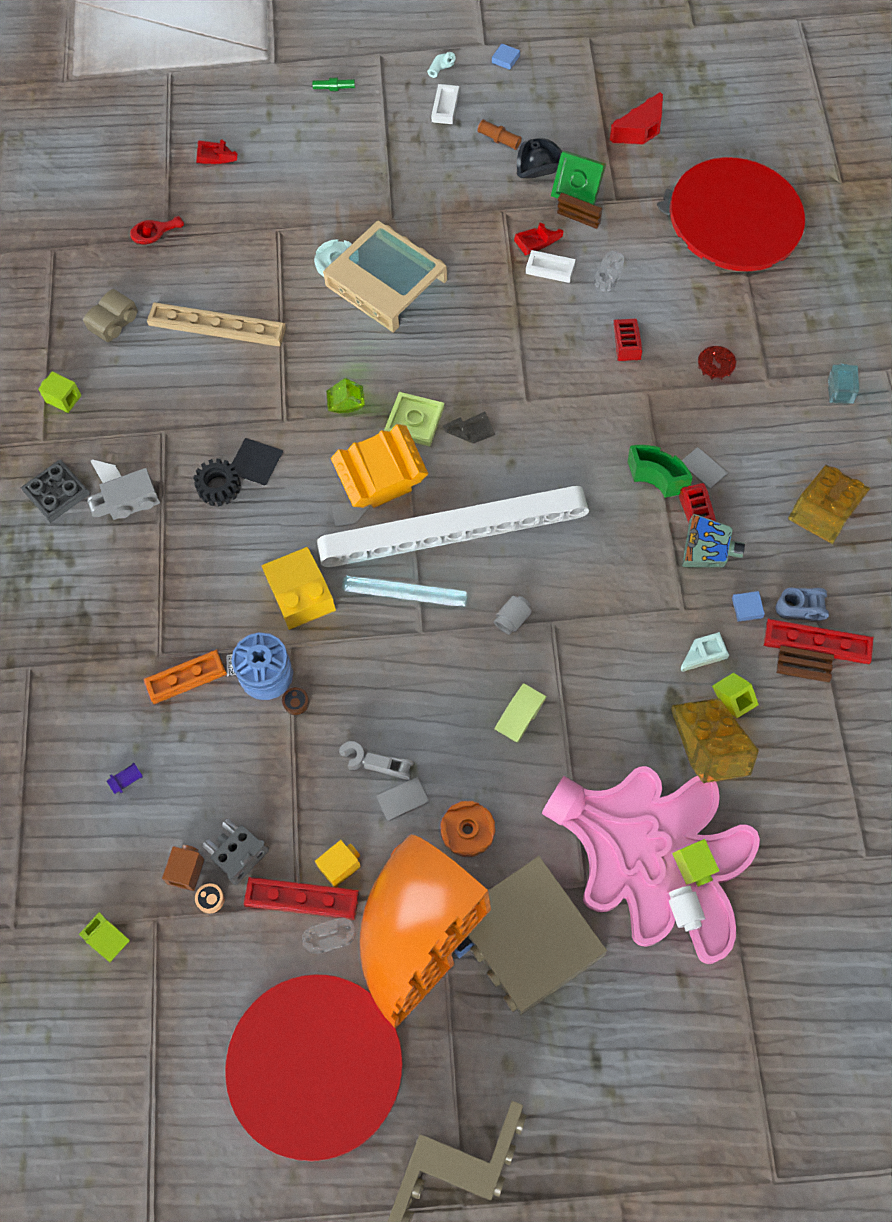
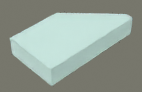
M720 632L694 640L681 666L682 672L728 659L729 654Z

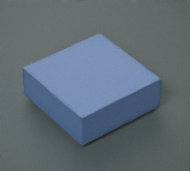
M501 44L492 56V63L510 70L520 57V50Z
M759 591L733 595L732 601L738 622L764 617L765 613Z

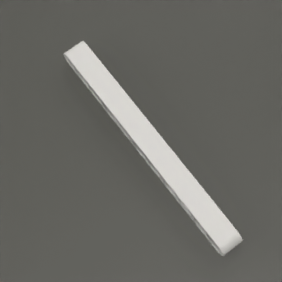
M571 486L328 534L320 537L317 540L321 565L324 567H335L577 519L588 514L589 509L583 488L581 486Z

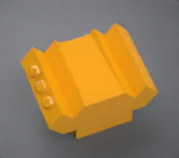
M396 424L390 432L381 430L379 434L358 443L354 442L348 450L338 449L331 457L353 507L364 508L371 504L375 508L411 492V486L420 483L429 474L406 425Z

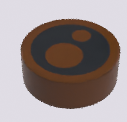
M293 687L283 694L282 704L289 714L300 715L307 710L309 698L303 689Z

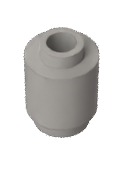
M512 596L496 614L495 625L508 635L512 631L516 632L532 613L530 603L522 596L518 598Z

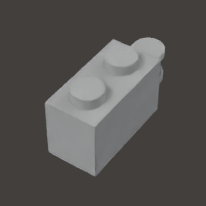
M147 468L99 484L101 492L87 499L93 517H101L110 513L113 520L126 518L132 513L148 510L154 505L160 504Z

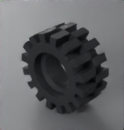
M216 458V463L212 459L208 460L209 465L202 463V470L197 468V475H194L193 478L200 499L202 498L206 504L209 502L211 506H214L215 502H217L218 506H223V501L229 504L231 503L229 498L235 500L237 498L236 493H240L239 486H241V482L234 465L229 464L227 460H224L222 463L221 459ZM216 477L226 478V483L219 488H210L208 486L209 482Z

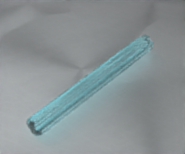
M345 576L342 583L344 591L461 607L466 606L468 594L464 591Z

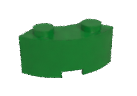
M651 445L630 446L627 462L634 482L653 484L662 492L665 498L679 495L682 488L691 486L692 475L687 466L676 455L673 457L668 453L660 451V447Z

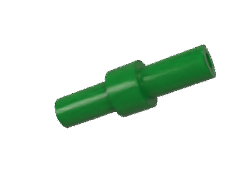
M337 77L329 78V80H313L312 86L313 89L339 91V89L355 88V79L338 80Z

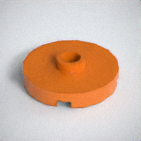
M461 801L452 805L440 823L441 837L445 846L454 854L462 857H474L485 852L492 844L495 836V821L491 812L474 801ZM466 826H470L473 828V832L466 834L463 832V829Z

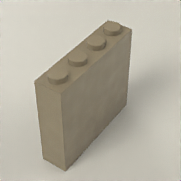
M540 856L488 890L491 911L468 935L474 944L470 948L471 952L479 963L484 960L490 969L486 972L495 987L499 985L506 993L503 999L512 1012L517 1010L520 1015H523L603 958L607 952L604 945Z

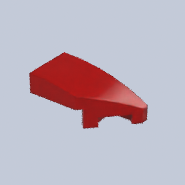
M223 139L220 140V143L198 140L196 163L221 164L237 161L238 153L236 151L232 152L226 146V142Z
M539 222L538 229L533 228L516 233L514 241L526 256L531 254V250L539 251L562 238L564 231L561 229L556 231L547 229L545 224Z

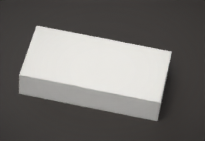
M438 84L431 115L432 122L453 124L459 97V86Z
M531 250L526 266V274L570 283L576 259Z

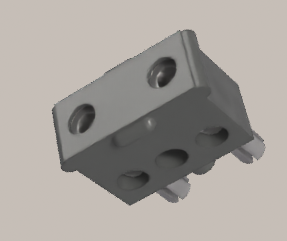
M226 819V823L223 822L222 826L231 836L228 838L224 833L217 838V841L221 844L219 848L210 839L206 840L215 852L206 843H203V847L211 854L210 858L236 885L268 853L269 847L264 840L259 841L243 825L237 827L232 821Z

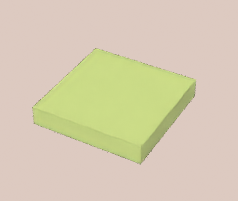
M399 392L384 431L390 432L396 424L406 425L414 443L430 447L445 408L444 403Z

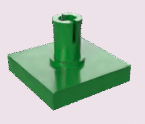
M565 150L562 151L551 196L558 198L561 193L595 205L606 164Z

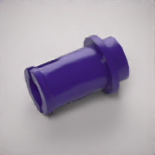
M132 763V765L116 775H109L111 778L106 780L114 794L118 792L123 793L122 789L143 778L135 763Z

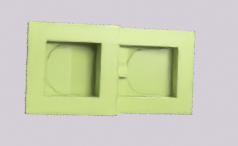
M523 683L494 729L519 743L547 696Z

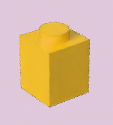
M342 840L338 841L315 860L317 867L333 887H338L361 867L358 861L360 857L358 851L351 843L346 846Z

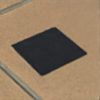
M245 438L232 464L240 478L266 486L284 451Z

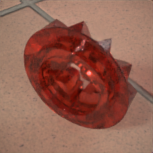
M722 346L707 347L698 357V369L702 370L703 376H710L711 380L714 378L722 380L726 376H731L736 367L734 354ZM713 358L715 359V361H717V363H721L720 368L716 367L715 364H712Z

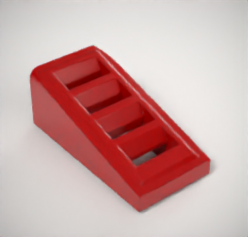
M637 318L613 320L617 361L641 360L642 344ZM624 326H632V327H629V328H620V327H624ZM621 332H633V334H621Z
M705 483L684 487L680 490L679 499L688 523L693 514H706L704 518L716 521ZM702 504V507L692 509V506Z

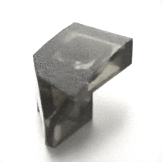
M485 411L465 421L460 417L443 425L445 432L470 443H476L496 435Z

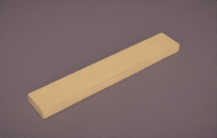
M155 302L147 319L149 326L273 346H281L286 330V325L282 322Z

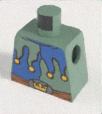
M693 514L689 520L682 567H724L728 556L743 557L745 543L731 541L732 528L730 526Z

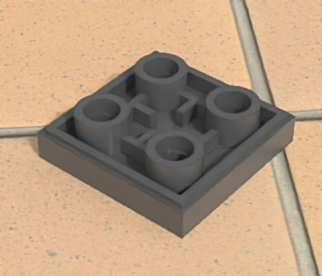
M61 459L20 487L50 523L90 495L88 489Z

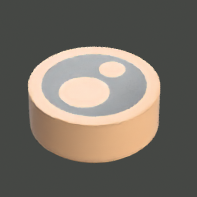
M210 883L201 886L195 895L197 907L209 914L220 910L225 900L223 891L217 885Z

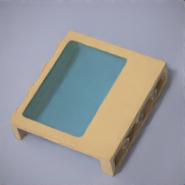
M380 221L375 222L323 271L325 285L393 333L399 328L398 315L436 278L443 283L447 281V268L443 261L435 259L425 249L417 247L407 237H402L389 225H384Z

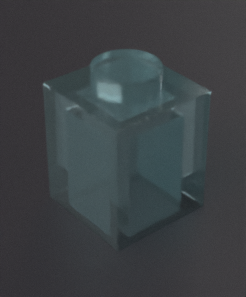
M847 364L832 366L828 377L829 403H854L859 392L858 366Z

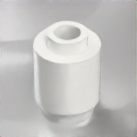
M685 886L669 892L671 899L669 904L678 928L684 927L685 931L688 932L702 927L701 921L706 918L696 892L692 891L691 886Z

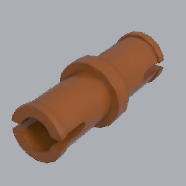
M485 119L481 120L477 129L478 133L492 138L495 143L499 144L501 142L514 150L518 149L522 140L521 136H517L507 131L505 127L501 125L498 127Z

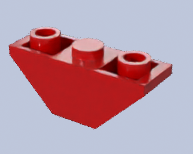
M659 92L655 96L648 98L637 108H633L622 118L616 119L611 124L610 141L612 143L645 144L660 133L663 94Z

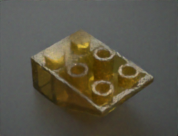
M825 465L800 495L788 519L833 544L870 488L861 481L843 474L839 469Z
M719 698L672 705L671 710L689 763L702 783L752 774L759 750Z

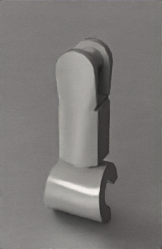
M355 741L345 742L339 749L340 755L344 757L352 753L357 754L354 759L349 760V770H357L364 764V769L409 780L411 777L409 770L410 766L414 765V762L411 760L372 751L364 754L362 746ZM393 763L400 764L398 771L391 770Z

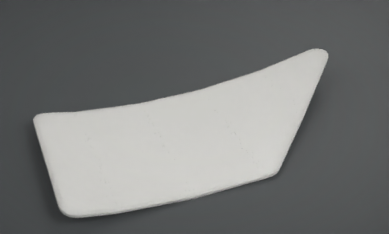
M91 460L102 483L121 477L115 465Z

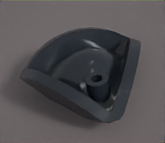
M546 138L524 141L518 151L517 176L533 179L557 172L562 150L557 144Z

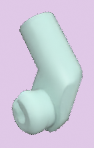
M447 52L446 54L437 55L428 69V75L435 78L440 70L453 66L456 60L455 54Z

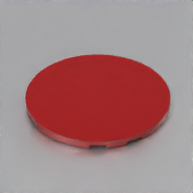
M734 157L714 158L693 166L681 176L670 200L671 222L678 237L685 241L688 245L687 248L701 259L704 257L714 262L715 266L724 269L757 271L770 268L779 261H784L795 250L805 228L803 204L792 185L773 169L748 159Z
M314 974L295 977L281 982L263 993L251 1004L239 1020L231 1037L226 1056L225 1080L227 1093L233 1111L243 1128L255 1141L266 1149L280 1156L300 1161H322L336 1158L351 1152L369 1140L379 1130L390 1111H392L400 1090L402 1078V1049L396 1028L384 1017L372 995L367 990L349 980L336 976Z

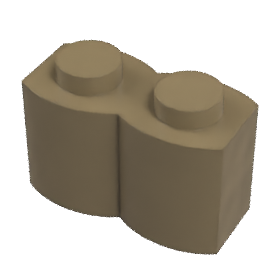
M111 289L102 297L98 305H95L87 312L83 322L89 331L108 343L120 335L124 326L134 321L138 310L134 301L117 290Z

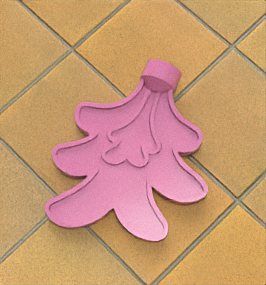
M647 766L634 769L619 785L602 791L584 789L581 785L563 776L542 814L572 831L584 845L589 859V876L583 894L585 906L596 912H608L614 909L623 898L626 899L630 911L632 938L636 944L646 947L660 942L670 933L674 926L675 918L669 904V900H671L669 892L685 886H691L692 891L696 892L706 918L701 921L702 927L689 931L697 956L705 964H713L725 958L733 949L736 938V923L730 901L719 883L734 879L748 868L757 854L760 838L758 832L748 825H738L718 834L698 835L712 820L719 805V789L714 777L709 774H700L686 782L674 793L660 798L662 792L661 780L658 774ZM705 839L720 871L711 875L713 881L697 887L696 882L686 885L672 853Z

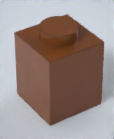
M183 845L182 848L173 846L162 879L168 885L194 891L205 859L198 853L199 850L195 847Z

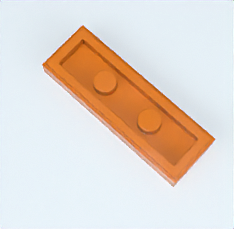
M216 649L144 679L152 703L156 704L225 676L227 673Z

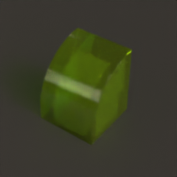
M344 378L326 391L327 406L330 412L350 413L365 406L363 386L347 378Z

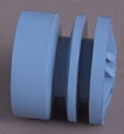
M258 632L248 635L239 641L233 650L231 662L233 670L245 692L259 700L277 698L286 692L292 683L294 672L286 648L279 638L269 633Z

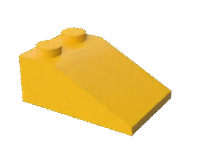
M308 547L261 565L288 630L336 611L332 595Z

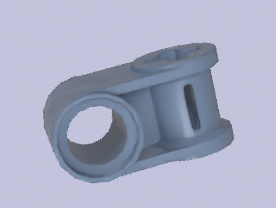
M787 588L776 603V612L784 619L825 620L829 617V611L826 610L825 605L827 591L823 588ZM786 601L792 602L794 606L788 605Z

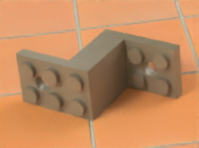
M511 1101L490 1163L419 1134L387 1222H412L414 1212L410 1210L413 1199H419L426 1182V1180L421 1179L423 1173L492 1201L493 1195L499 1197L506 1177L500 1174L504 1164L510 1166L516 1146L511 1144L514 1133L521 1135L527 1115L522 1113L523 1105Z

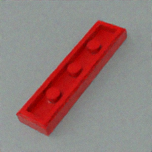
M768 619L763 646L773 648L786 646L831 654L836 659L870 664L872 661L874 637Z
M248 877L243 905L245 907L355 920L359 890Z

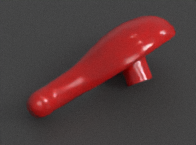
M175 216L172 220L166 222L154 220L141 221L131 229L130 237L137 244H152L159 240L168 230L182 228L184 222L180 216Z

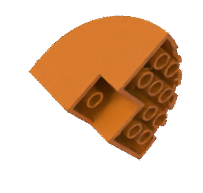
M412 834L393 850L391 857L375 881L365 905L360 930V958L369 992L384 1017L396 1029L453 967L454 961L451 955L453 951L491 911L488 890L435 846Z

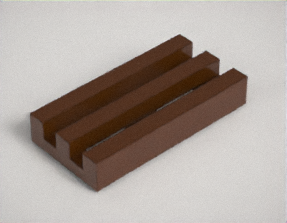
M560 194L558 197L559 209L557 214L598 229L601 224L602 208L570 195Z
M780 646L776 673L830 682L832 679L831 671L833 670L832 662L834 655ZM783 663L825 670V673L783 666Z

